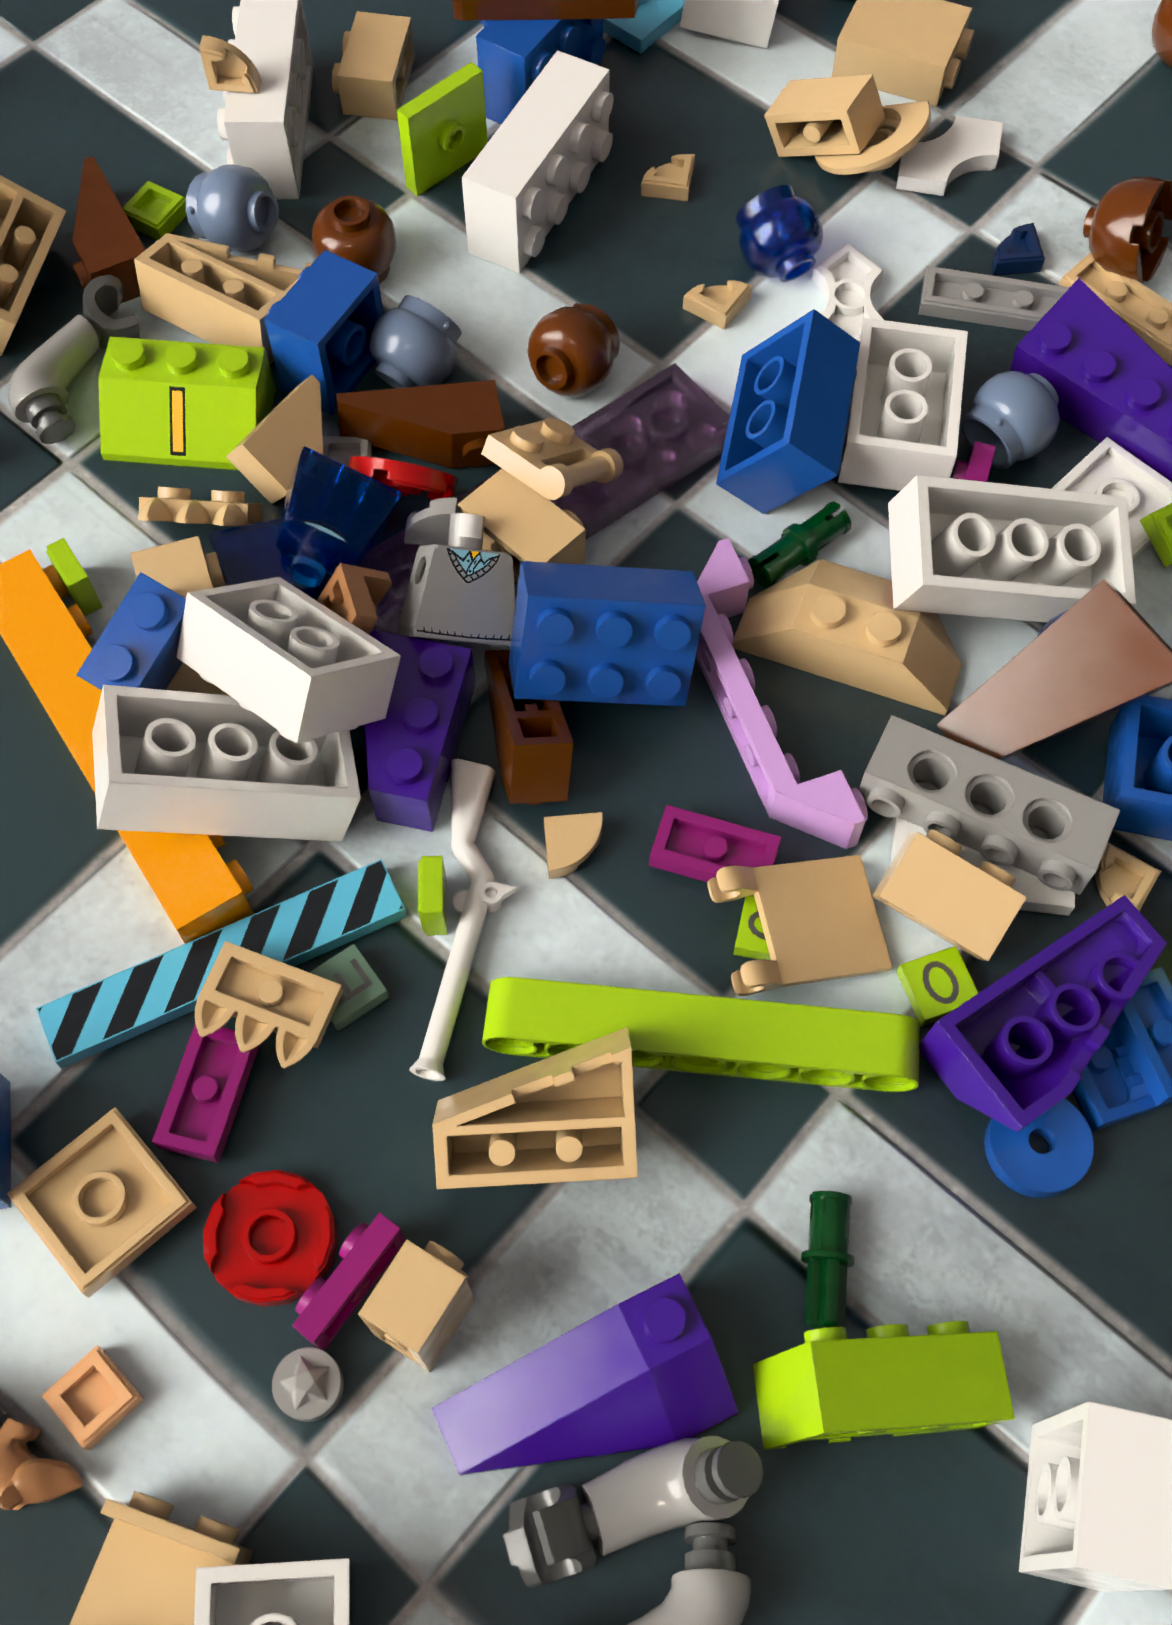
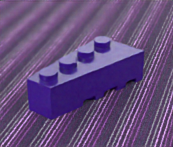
M1078 278L1017 344L1010 371H1020L1026 374L1036 373L1044 377L1057 392L1059 399L1057 407L1061 419L1099 443L1106 437L1110 438L1172 482V368Z

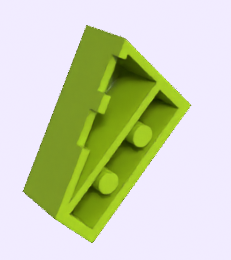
M950 1321L927 1326L928 1335L915 1336L909 1335L907 1324H889L866 1329L867 1338L847 1339L845 1327H828L804 1332V1344L752 1364L763 1449L786 1448L787 1445L809 1440L828 1439L829 1444L849 1442L851 1437L892 1434L893 1437L975 1429L1014 1420L1015 1416L998 1331L970 1333L968 1321Z

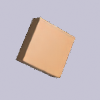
M99 1346L93 1348L41 1395L82 1448L91 1450L145 1400L106 1351Z

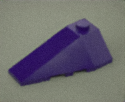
M1124 895L938 1020L920 1042L919 1052L956 1099L1019 1132L1071 1094L1082 1077V1072L1095 1052L1104 1043L1116 1019L1127 1002L1134 996L1167 943Z
M680 1273L611 1307L431 1408L460 1476L655 1448L672 1441L693 1438L739 1413L713 1340Z

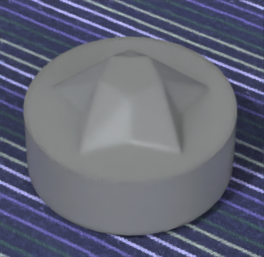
M312 1347L300 1348L286 1355L278 1364L272 1379V1393L278 1407L291 1418L301 1422H314L328 1416L339 1404L344 1390L343 1373L338 1363L325 1351Z

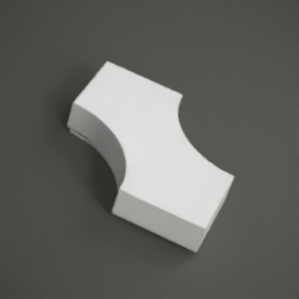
M956 116L952 127L945 134L930 141L918 142L901 156L896 189L944 196L948 185L960 175L972 171H992L996 168L999 157L1003 122Z
M849 243L844 245L813 269L812 281L820 288L826 301V308L821 314L858 341L862 318L884 320L874 309L871 301V293L881 283L884 270Z

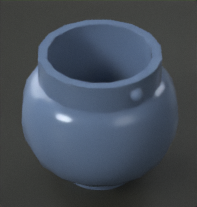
M226 164L211 170L209 173L203 172L192 180L186 195V214L193 232L200 238L208 239L212 243L229 246L230 252L245 253L262 246L278 222L279 207L276 197L267 180L249 167Z
M405 295L398 308H391L381 315L371 332L369 349L371 356L379 364L375 373L393 388L440 385L449 376L456 359L455 344L462 332L448 316L431 304L417 297Z
M1005 371L996 374L984 383L972 398L970 412L961 419L960 427L963 436L972 449L975 441L996 446L991 466L998 469H1007L1016 461L1028 460L1046 448L1057 433L1060 421L1057 407L1059 402L1057 392L1049 381L1036 373L1026 374L1020 371Z

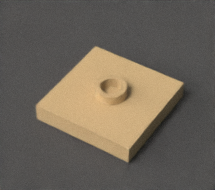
M116 1107L7 1193L78 1289L88 1298L197 1208Z

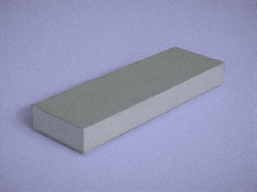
M926 266L918 314L1030 331L1070 287Z

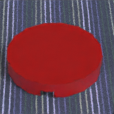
M353 456L349 459L348 470L397 495L408 497V494L421 495L422 491H426L429 500L453 498L455 496L457 478L446 472L384 458ZM347 472L349 481L361 483L360 486L383 492V488L379 486L376 488V485L371 482L369 485V481L365 479L362 482L361 477L357 475L355 477V474Z
M282 1170L255 1172L239 1180L240 1184L232 1187L227 1194L223 1193L212 1206L203 1230L204 1258L216 1281L236 1299L261 1307L289 1304L302 1297L315 1280L320 1277L323 1278L329 1271L338 1245L336 1217L324 1194L303 1176Z

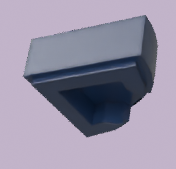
M1034 223L1016 227L1012 230L1011 235L998 245L992 262L993 276L1041 272L1045 257Z

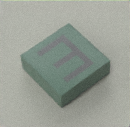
M355 944L350 945L309 972L342 985L343 994L330 1020L337 1032L390 998L387 989Z

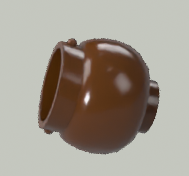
M353 195L343 196L327 204L318 213L312 227L313 250L316 258L324 250H327L377 273L379 284L387 278L390 264L396 251V234L393 221L381 205L367 198Z
M575 303L573 307H561L541 318L530 334L527 353L530 366L536 378L548 390L563 397H581L598 389L612 370L614 359L619 353L620 339L612 319L603 310L591 304Z

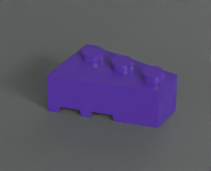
M372 630L369 634L370 636L401 655L386 718L365 724L368 789L376 820L433 832L451 772V761L455 758L476 686L472 649Z

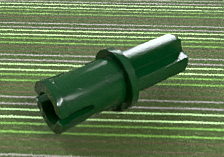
M814 1191L809 1195L811 1206L808 1250L801 1253V1261L807 1264L804 1321L807 1326L814 1329L843 1327L845 1325L847 1268L853 1267L855 1264V1257L848 1254L852 1197L836 1191Z

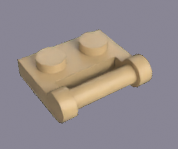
M546 418L542 421L488 434L481 453L549 500L565 497L570 494L574 487L592 481L599 483L613 481L620 477L624 467L623 460L616 450L611 448L595 449L574 435L575 431L569 424L555 418Z

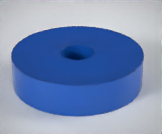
M1066 1099L1059 1102L1019 1132L992 1118L985 1131L984 1147L990 1167L1001 1182L1024 1196L1051 1198L1061 1195L1070 1190L1085 1176L1092 1163L1094 1141L1089 1124L1082 1113ZM1029 1136H1041L1048 1144V1153L1042 1154L1033 1150L1029 1143Z

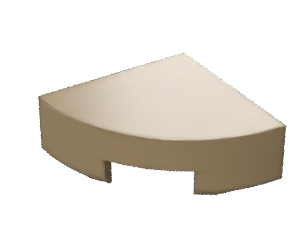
M202 35L199 50L209 90L259 93L261 77L253 62L234 45L215 37Z
M695 154L675 155L671 157V162L665 163L656 169L653 166L647 170L641 182V196L688 202Z
M728 280L727 285H715L704 288L705 284H701L692 288L684 295L683 309L725 330L751 299L752 286L735 280Z
M602 812L544 817L549 879L559 878L575 871L577 866L584 862L594 851L595 847L598 846L602 835Z
M1107 843L1098 869L1095 872L1096 885L1106 906H1109L1125 895L1140 911L1161 871Z

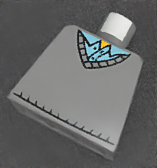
M451 513L448 546L437 544L419 546L398 624V635L510 646L516 604L513 559L510 553L482 550L485 516Z

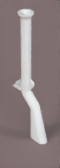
M453 759L451 761V847L471 883L468 890L459 891L453 897V907L461 914L419 1059L409 1069L414 1075L432 1081H444L446 1079L443 1064L486 913L497 912L502 907L503 900L517 893L518 887L494 882L493 872L475 844L496 772L487 765L462 759Z

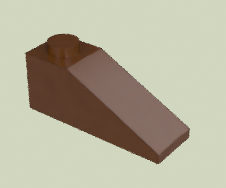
M94 156L85 158L83 163L72 238L80 262L72 264V268L83 292L87 284L98 276L112 275L119 278L121 284H123V299L121 303L140 297L134 259L144 252L145 248Z
M495 380L336 394L340 436L365 439L371 442V445L448 468H480L495 464L481 454L488 434L505 430Z
M485 650L484 662L499 769L509 804L525 803L539 805L545 802L567 801L574 742L559 701L515 699L508 663L510 650Z

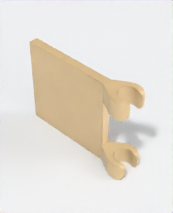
M861 855L753 868L736 865L726 866L718 870L716 877L711 878L707 883L710 897L715 903L733 901L751 895L755 897L771 960L747 961L740 967V970H736L731 974L733 989L738 996L753 995L781 987L883 973L893 969Z

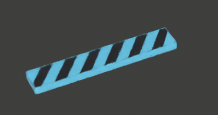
M382 859L51 1001L36 1008L54 1060L63 1069L195 1011L197 998L225 941L294 967L406 918V910Z

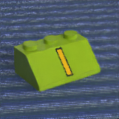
M110 336L98 377L102 458L109 461L238 470L226 456L272 410L276 388L266 348Z

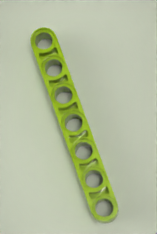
M520 977L496 978L490 982L482 1044L485 1048L502 1054L548 1058L628 1027L632 1047V1067L882 1092H906L919 1087L920 1022L906 1015Z

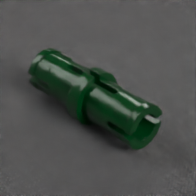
M834 501L829 502L822 510L802 524L793 523L782 531L783 533L779 540L759 554L749 558L748 562L753 578L757 579L765 573L766 576L760 579L758 584L764 588H769L798 565L808 566L815 561L819 550L842 534L850 531L852 524L846 510L844 509L833 517V514L840 509L841 505Z

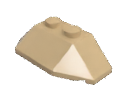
M823 559L814 562L749 598L732 645L736 650L946 716L962 667V663L938 613L894 610L891 580Z

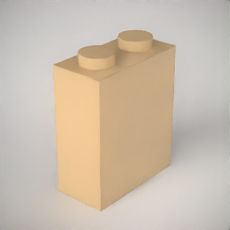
M856 0L837 40L832 77L873 74L877 90L918 102L929 100V105L937 106L944 88L953 89L961 66V60L958 58L966 59L975 32V30L968 29L972 8L945 0Z

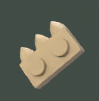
M158 487V497H139L138 520L174 521L177 523L213 524L220 526L261 525V503H245V492L211 490V500L191 499V488Z
M225 941L197 998L195 1005L196 1028L199 1036L203 1038L221 1029L232 1017L237 1018L235 1022V1036L242 1053L261 1045L272 1032L277 1033V1057L281 1067L285 1069L302 1060L313 1047L318 1049L343 994L342 985Z

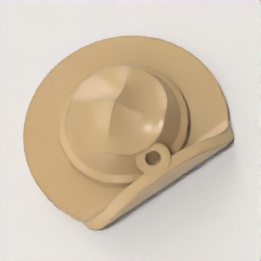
M929 100L882 106L886 118L860 154L815 155L818 165L823 170L838 175L875 172L891 168L926 133L931 121Z

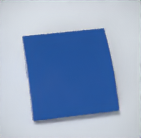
M1162 967L1148 972L1134 996L1127 1002L1111 1027V1032L1104 1043L1095 1052L1082 1072V1077L1073 1089V1093L1092 1132L1172 1103V985Z

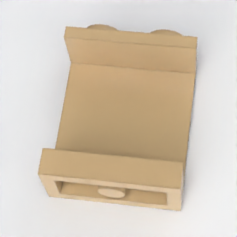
M134 1491L129 1504L107 1498L101 1514L112 1517L114 1520L70 1625H194L196 1568L247 1565L253 1551L235 1544L239 1529L199 1515L195 1528L172 1521L169 1518L175 1505L152 1496Z

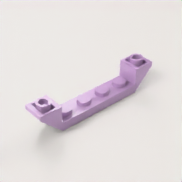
M730 539L720 540L697 581L706 605L696 652L697 661L769 818L844 849L857 846L864 824L868 819L866 803L861 792L857 788H850L842 770L800 783V773L793 756L790 753L783 754L776 740L778 731L771 709L767 705L760 706L754 693L755 679L750 664L745 658L739 660L732 646L734 637L728 618L744 613L748 591L753 588L754 579L749 562L744 556L738 558Z

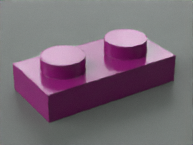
M666 804L650 853L649 866L708 883L711 878L716 877L718 870L726 866L736 865L753 868L774 865L781 837Z
M195 1023L153 1137V1144L159 1149L219 1164L259 1046L242 1053L236 1041L235 1030L222 1027L213 1034L202 1038L199 1036Z
M379 1212L369 1226L362 1222L349 1234L339 1251V1256L343 1258L341 1263L327 1281L322 1277L315 1280L302 1295L296 1306L295 1311L300 1316L292 1326L305 1339L318 1349L326 1350L405 1243L406 1239L401 1228Z

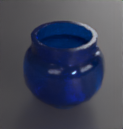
M787 184L768 189L749 201L738 212L736 223L741 231L739 234L741 253L744 261L754 273L766 278L779 277L781 282H788L805 274L815 265L816 259L814 255L819 251L823 242L822 222L813 205L807 200L798 197L793 186Z

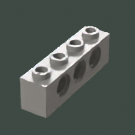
M891 715L870 759L859 787L865 803L874 812L882 816L902 818L923 827L926 833L930 829L938 831L955 842L979 851L986 860L994 864L1014 866L1037 876L1040 882L1052 889L1060 891L1069 890L1079 895L1098 869L1120 812L1115 807ZM916 781L930 782L938 790L924 789ZM972 804H982L988 807L994 814L981 813ZM1030 827L1043 830L1049 835L1050 839L1036 836Z

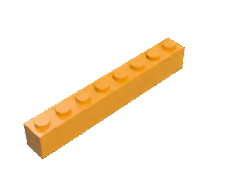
M29 549L0 564V635L95 792L92 731L102 690L76 675L93 649L85 639V637L93 634V631L77 604L66 608L61 598L69 593L53 565L51 564L42 569ZM117 830L185 944L253 915L245 898L246 894L254 890L253 886L236 859L225 864L217 851L218 848L225 845L221 835Z

